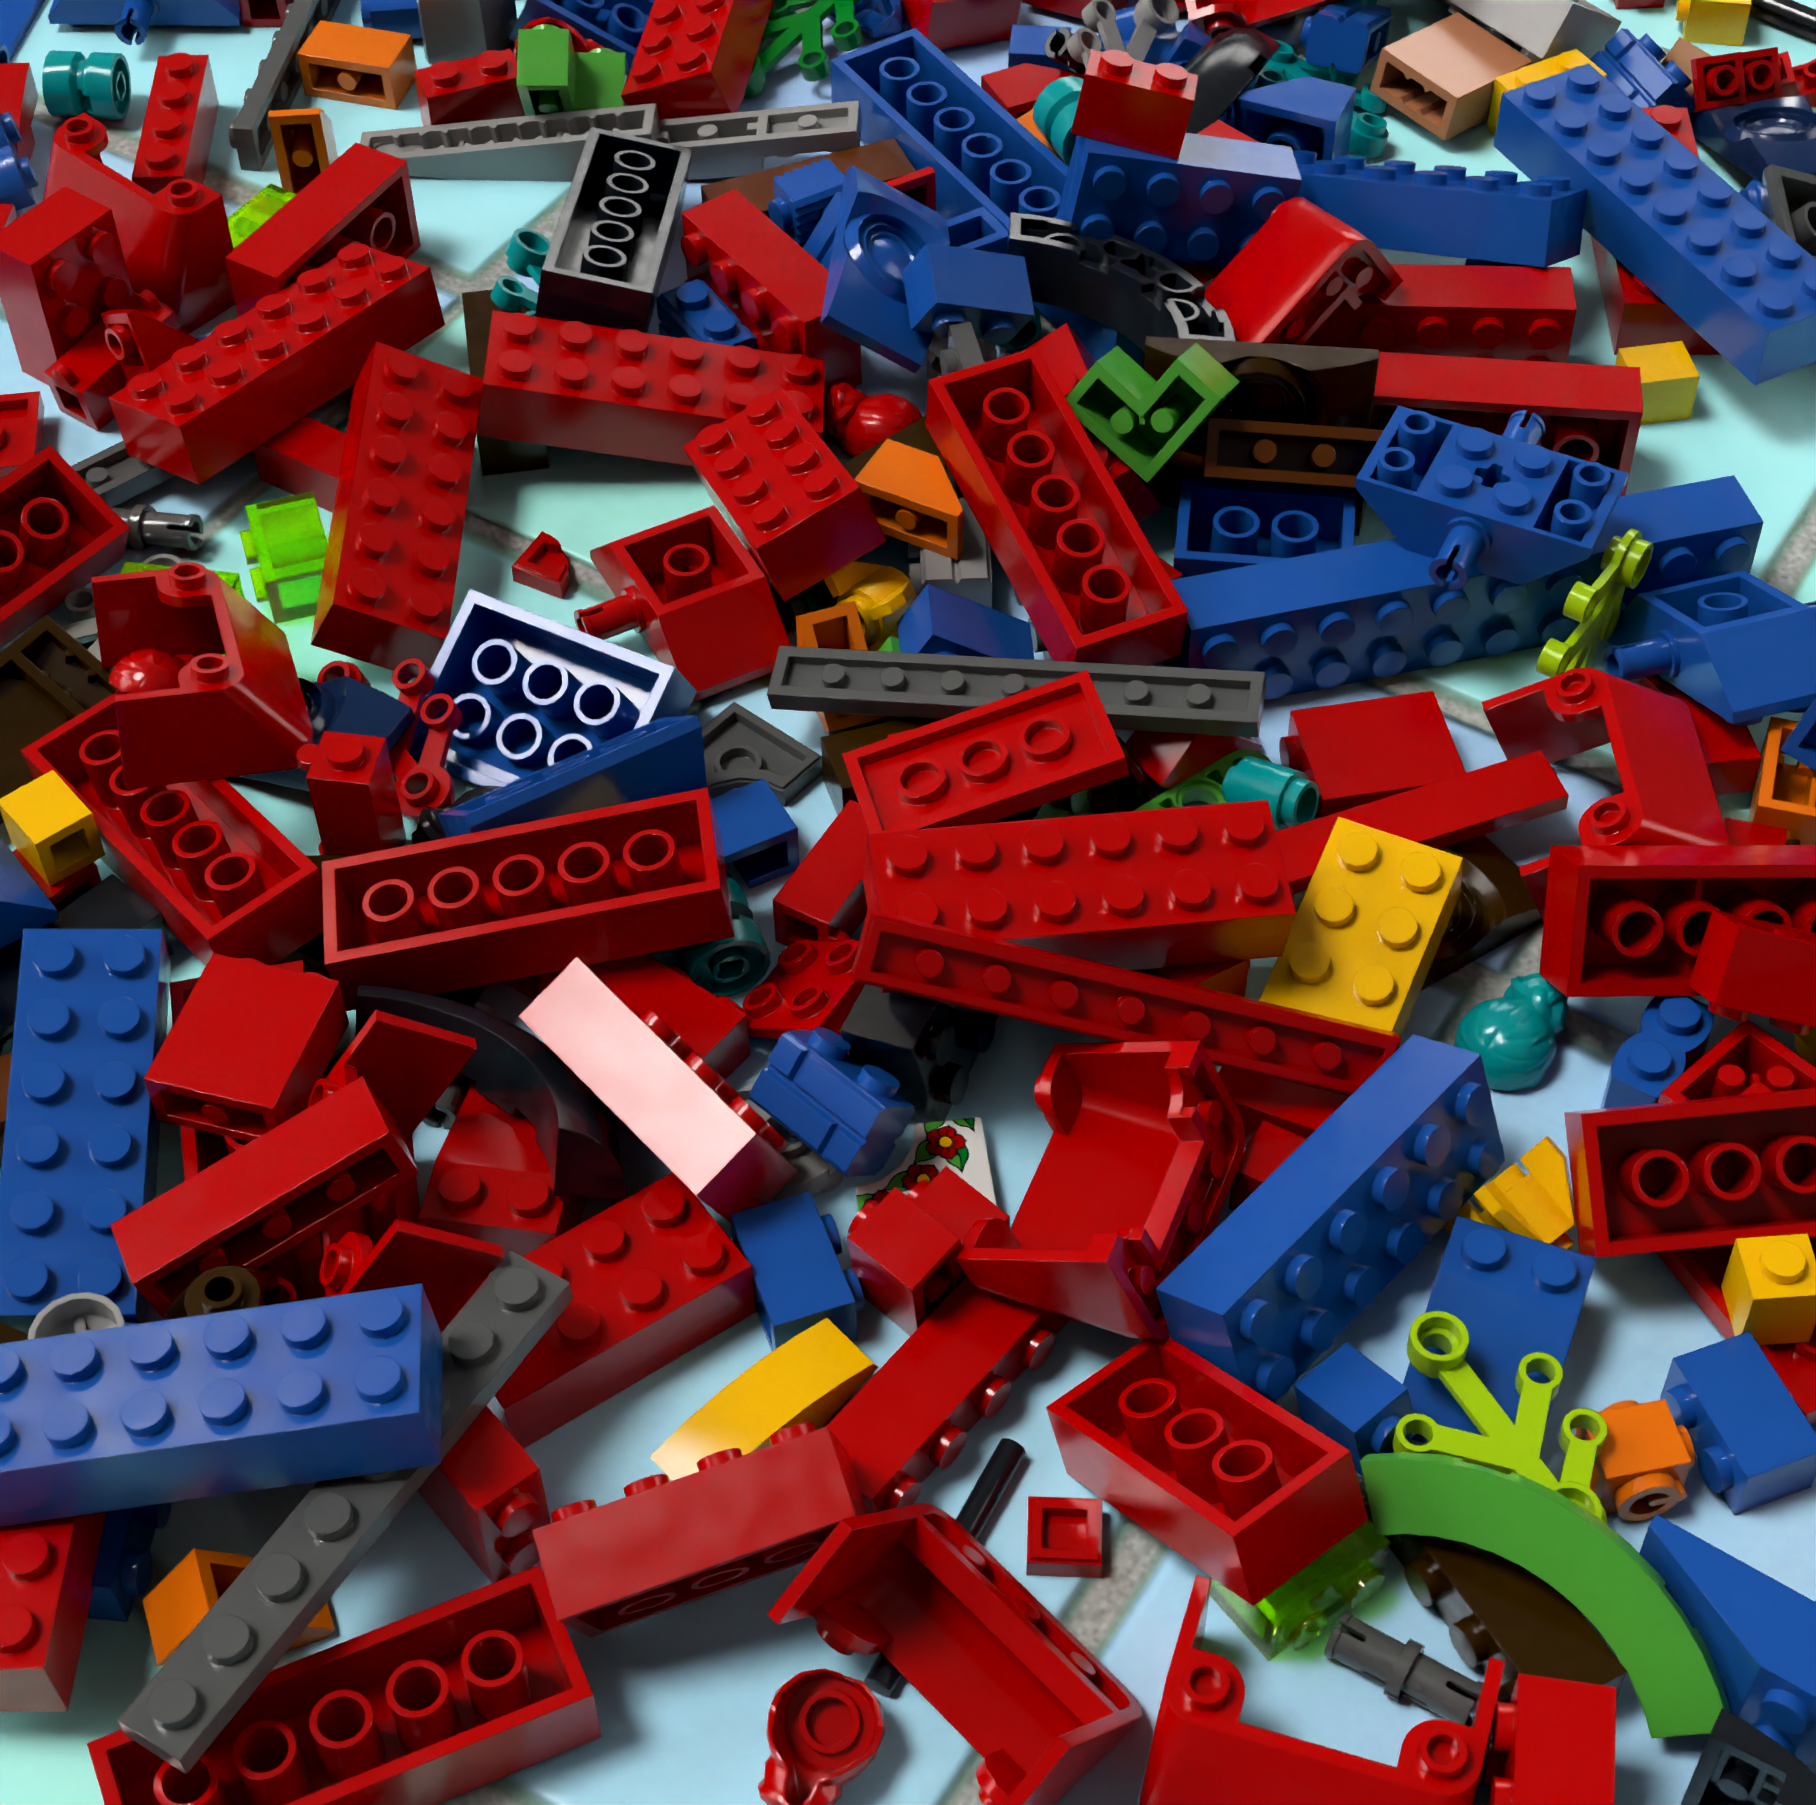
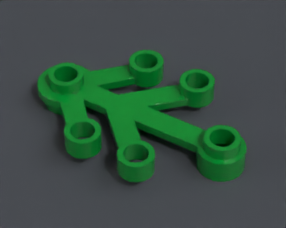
M773 0L768 16L769 21L766 23L758 52L764 47V40L778 38L759 55H756L743 99L758 96L765 88L766 73L801 41L802 55L798 59V65L803 78L809 82L825 78L830 73L831 67L826 52L823 50L822 22L835 11L837 23L832 26L830 32L836 48L844 52L856 49L864 40L859 23L855 18V6L861 0ZM811 7L805 12H796V10Z

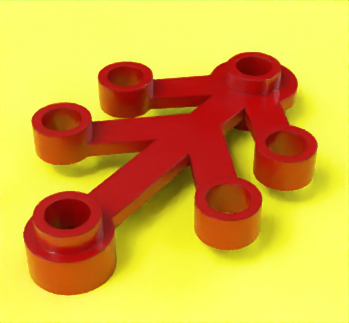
M410 658L397 665L392 674V682L400 691L398 700L412 707L416 719L389 751L393 773L398 778V780H395L401 814L409 820L418 821L423 809L427 807L445 808L446 806H451L455 801L454 782L450 774L444 769L453 731L461 724L463 714L454 700L444 693L432 695L424 702L425 696L434 685V676L421 660ZM330 662L321 669L317 677L318 683H324L348 676L371 686L369 680L359 668L349 662ZM418 675V677L413 682L408 683L413 677ZM447 710L442 717L436 719L441 712ZM421 717L422 721L429 728V732L419 763H417L411 756L410 750L418 720Z

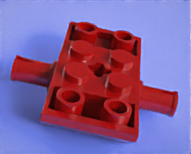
M715 505L590 550L592 562L616 598L583 610H576L574 612V619L577 630L605 640L634 629L636 633L642 635L658 661L675 667L697 690L692 703L772 673L779 646H791L770 590L768 578Z

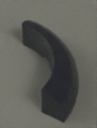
M1234 28L1219 33L1205 44L1183 67L1188 73L1198 75L1194 104L1186 133L1197 134L1219 120L1231 104L1235 102L1239 94L1252 83L1281 45L1257 29Z
M1010 212L1006 254L1025 257L1032 302L1063 308L1096 320L1121 333L1143 351H1145L1146 336L1236 341L1234 329L1223 308L1215 309L1205 299V286L1186 270L1166 257L1118 235H1113L1111 238L1103 241L1089 236H1082L1078 234V225L1074 222L1039 215Z
M358 985L355 1037L374 1011L379 1010L476 1038L477 1050L459 1074L476 1081V1090L480 1095L496 1103L511 1115L522 1113L536 1129V1141L548 1162L552 1176L554 1196L624 1199L623 1164L619 1142L611 1119L593 1091L544 1042L507 1020L454 1000L391 987Z

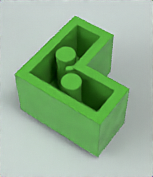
M548 24L537 25L533 29H518L516 86L526 116L626 106L621 97L629 74L625 52H616L608 48H596L589 51V53H575L569 29H560L557 26Z
M1197 342L1179 356L1158 381L1151 377L1117 345L1094 363L1066 399L1077 419L1148 483L1169 464L1240 381Z

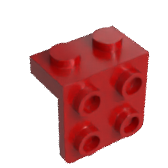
M849 939L836 942L800 940L784 949L778 957V964L759 987L752 990L743 1000V1007L741 1009L747 1014L749 1038H780L787 1031H813L815 1027L829 1029L841 1036L840 1029L865 985L853 981L850 976L860 940Z

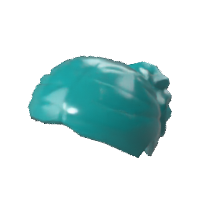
M1539 973L1517 976L1511 979V985L1507 988L1503 997L1477 1004L1460 1020L1454 1046L1481 1054L1488 1087L1491 1089L1513 1091L1537 1087L1555 1058L1557 1050L1556 1033L1564 1030L1569 1013L1568 997L1539 975Z

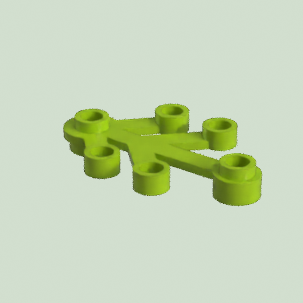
M1631 528L1623 538L1615 535L1609 542L1601 560L1600 568L1604 571L1592 586L1580 581L1575 583L1565 601L1563 615L1580 622V624L1565 643L1554 638H1550L1538 658L1536 672L1551 678L1575 668H1594L1599 640L1606 642L1612 635L1619 620L1620 605L1625 586L1634 589L1641 581L1650 563L1654 545L1642 539V532Z
M1430 1311L1417 1317L1411 1325L1407 1342L1409 1361L1424 1376L1440 1378L1482 1435L1438 1425L1427 1415L1412 1413L1402 1417L1396 1425L1393 1438L1394 1452L1448 1455L1463 1458L1465 1463L1484 1466L1510 1475L1513 1472L1562 1494L1597 1516L1607 1525L1605 1510L1597 1495L1590 1489L1595 1457L1601 1453L1608 1433V1427L1604 1418L1594 1410L1587 1408L1573 1409L1565 1415L1558 1437L1560 1447L1566 1453L1559 1482L1540 1458L1550 1401L1557 1396L1563 1378V1369L1559 1361L1543 1352H1533L1521 1359L1515 1378V1387L1520 1394L1514 1424L1465 1361L1469 1344V1333L1464 1323L1456 1316L1442 1311ZM1436 1347L1443 1350L1446 1354H1434L1427 1351L1426 1348ZM1531 1372L1542 1373L1550 1379V1382L1545 1384L1536 1383L1527 1374ZM1583 1428L1590 1431L1595 1438L1592 1440H1581L1571 1430ZM1410 1433H1417L1424 1436L1429 1443L1422 1446L1409 1443L1404 1436Z

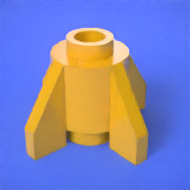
M853 561L824 578L833 598L839 596L835 606L855 601L865 641L870 643L867 646L868 651H878L889 636L898 638L897 622L917 598L912 582L902 571L892 566Z
M1549 1136L1545 1137L1519 1159L1530 1171L1528 1175L1515 1162L1474 1193L1475 1196L1473 1198L1484 1210L1482 1213L1471 1200L1463 1205L1457 1213L1458 1216L1568 1249L1575 1242L1567 1234V1231L1576 1224L1567 1157ZM1457 1215L1444 1225L1450 1234Z

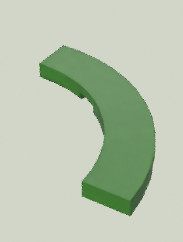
M1397 1452L1366 1454L1360 1460L1376 1536L1397 1534L1435 1536L1470 1544L1493 1552L1524 1567L1550 1584L1572 1602L1597 1628L1615 1652L1622 1666L1626 1669L1627 1675L1642 1705L1651 1739L1708 1734L1711 1732L1722 1708L1731 1713L1722 1680L1707 1645L1696 1626H1691L1682 1609L1666 1590V1582L1629 1542L1597 1516L1562 1494L1527 1477L1513 1472L1508 1475L1484 1466L1465 1463L1463 1458L1440 1454Z

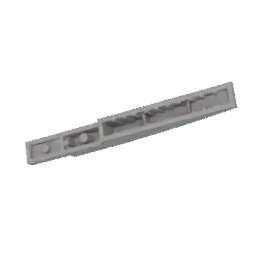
M857 100L660 120L656 103L362 132L360 144L407 161L409 176L458 180L572 182L590 128L595 127L693 149L687 180L739 177L763 171L765 157L778 156L786 158L796 154L823 151L835 153L859 147L862 113L860 102Z

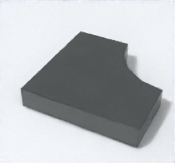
M736 702L730 704L702 728L707 786L703 788L708 787L711 799L723 795L731 789L740 788L764 778L785 807L823 774L821 755Z

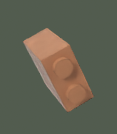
M1457 12L1383 47L1370 91L1443 141H1446L1488 119L1494 78L1532 65L1533 61Z

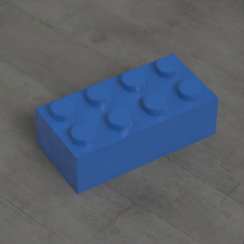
M1185 133L1178 160L1077 136L1057 215L1058 219L1076 223L1078 225V234L1082 236H1089L1103 241L1111 238L1113 235H1118L1140 244L1172 262L1225 268L1266 223L1273 210L1280 203L1297 197L1302 179L1290 146Z

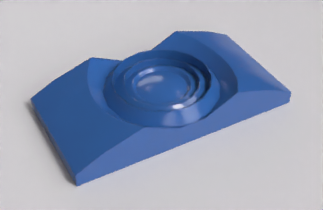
M851 165L845 172L820 323L901 367L916 373L924 362L933 333L911 331L902 271L926 243L950 245L948 227L943 215Z

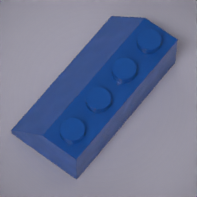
M697 715L659 718L439 813L437 817L446 838L701 789L707 786L702 726Z

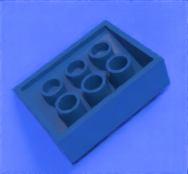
M469 589L430 670L434 676V685L425 696L424 702L432 695L444 693L454 700L463 714L461 724L453 731L444 769L451 776L478 787L488 785L504 786L659 718L686 716L697 690L673 666ZM447 710L441 712L436 719L442 717ZM419 717L410 750L411 756L417 762L420 760L429 732V728L422 721L421 717Z

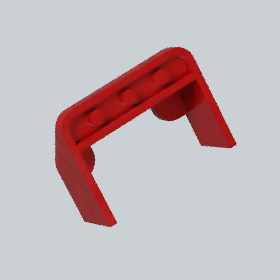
M184 562L164 570L91 577L102 668L114 667L121 658L139 649L155 648L156 650L172 653L174 656L183 654L195 656L190 663L180 669L178 673L179 688L114 695L125 790L284 771L299 767L296 752L303 745L314 744L313 728L287 637L278 626L216 573L206 569L199 563Z
M1575 668L1482 702L1483 710L1507 760L1541 750L1550 764L1611 743L1624 792L1597 801L1583 813L1578 825L1582 846L1732 845L1696 723L1688 705L1683 700L1594 668ZM1549 857L1519 867L1521 877L1543 922Z
M375 1010L325 1079L320 1078L316 1081L310 1092L307 1108L363 1076L392 1116L415 1163L412 1133L477 1050L476 1038ZM416 1175L322 1230L324 1256L320 1266V1282L323 1286H326L328 1297L422 1283L442 1333L502 1260V1245L420 1225L418 1220L420 1207Z
M919 1503L842 1519L767 1613L777 1625L812 1616L818 1622L816 1629L820 1637L831 1648L843 1655L850 1656L854 1652L862 1655H871L880 1652L984 1758L975 1770L976 1779L981 1787L978 1794L984 1805H1055L1125 1737L1142 1716L1140 1705L1132 1693L959 1522L931 1504Z
M1196 1575L1165 1681L1139 1805H1473L1505 1661L1489 1657L1471 1727L1442 1719L1421 1722L1414 1726L1405 1736L1397 1767L1239 1722L1245 1698L1244 1681L1238 1669L1229 1660L1220 1655L1201 1650L1205 1634L1211 1579Z

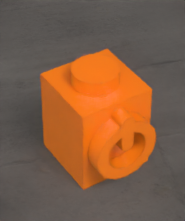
M1665 1399L1641 1404L1632 1400L1620 1401L1606 1407L1601 1412H1597L1604 1418L1608 1427V1433L1601 1453L1595 1457L1590 1489L1599 1498L1606 1514L1617 1512L1619 1517L1628 1521L1646 1520L1653 1518L1656 1514L1660 1515L1668 1511L1677 1502L1687 1497L1683 1486L1689 1469L1693 1468L1695 1464L1694 1447L1685 1426L1676 1425ZM1577 1428L1575 1436L1581 1440H1592L1595 1438L1586 1429Z

